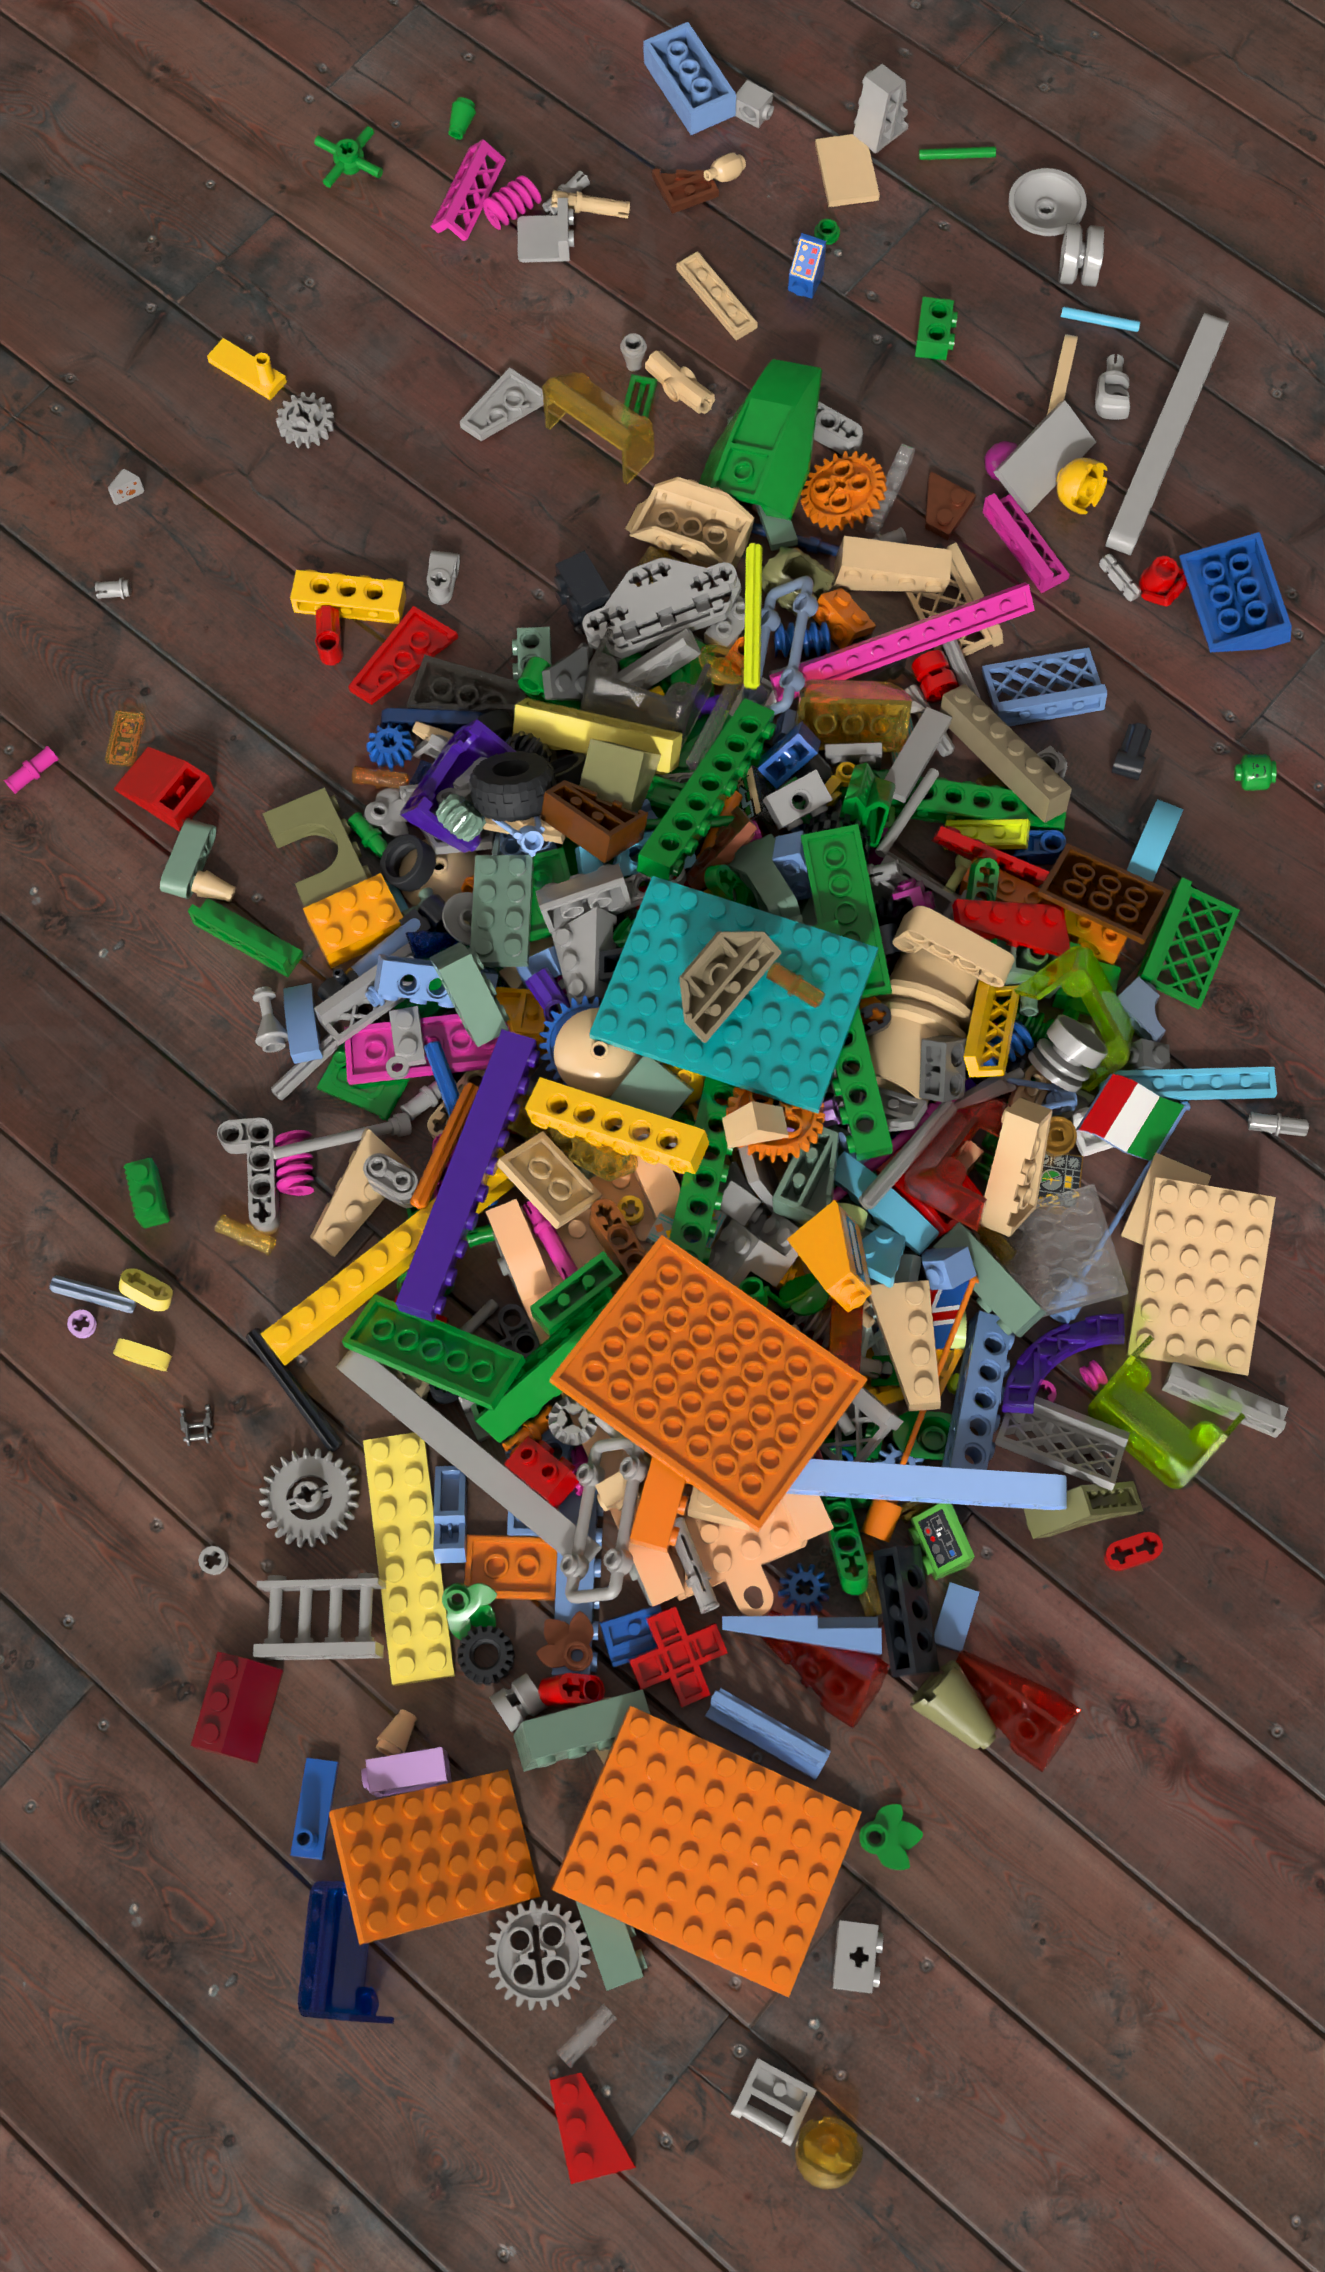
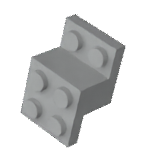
M773 1213L766 1220L763 1229L757 1235L735 1219H732L728 1226L722 1230L719 1239L712 1247L708 1267L737 1288H739L740 1283L750 1271L777 1287L798 1257L797 1252L787 1241V1238L795 1233L799 1227L786 1217Z

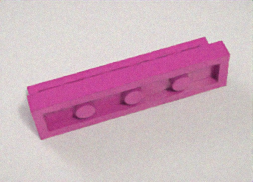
M484 139L469 147L431 225V228L437 233L449 228L462 241L468 239L483 208V201L489 196L506 161ZM486 155L496 162L493 169L487 168ZM477 175L483 176L484 189H478L475 179ZM467 195H473L474 209H468ZM457 215H463L466 225L464 230L454 222Z
M995 493L985 498L982 513L1041 593L1069 579L1070 574L1010 494L1000 500ZM1006 505L1014 512L1013 518L1005 508ZM1020 527L1025 528L1027 530V532L1029 533L1028 538L1023 533ZM1034 547L1041 549V551L1043 552V558L1040 556V554ZM1050 568H1055L1059 575L1054 577V573Z

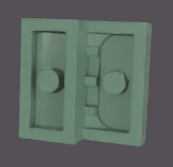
M643 1056L609 1099L671 1119L694 1089L660 1061Z

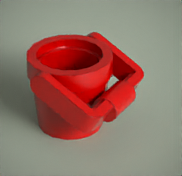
M1168 556L1156 558L1143 571L1139 579V587L1142 592L1141 597L1146 601L1161 606H1169L1187 586L1183 569L1179 568L1177 562Z

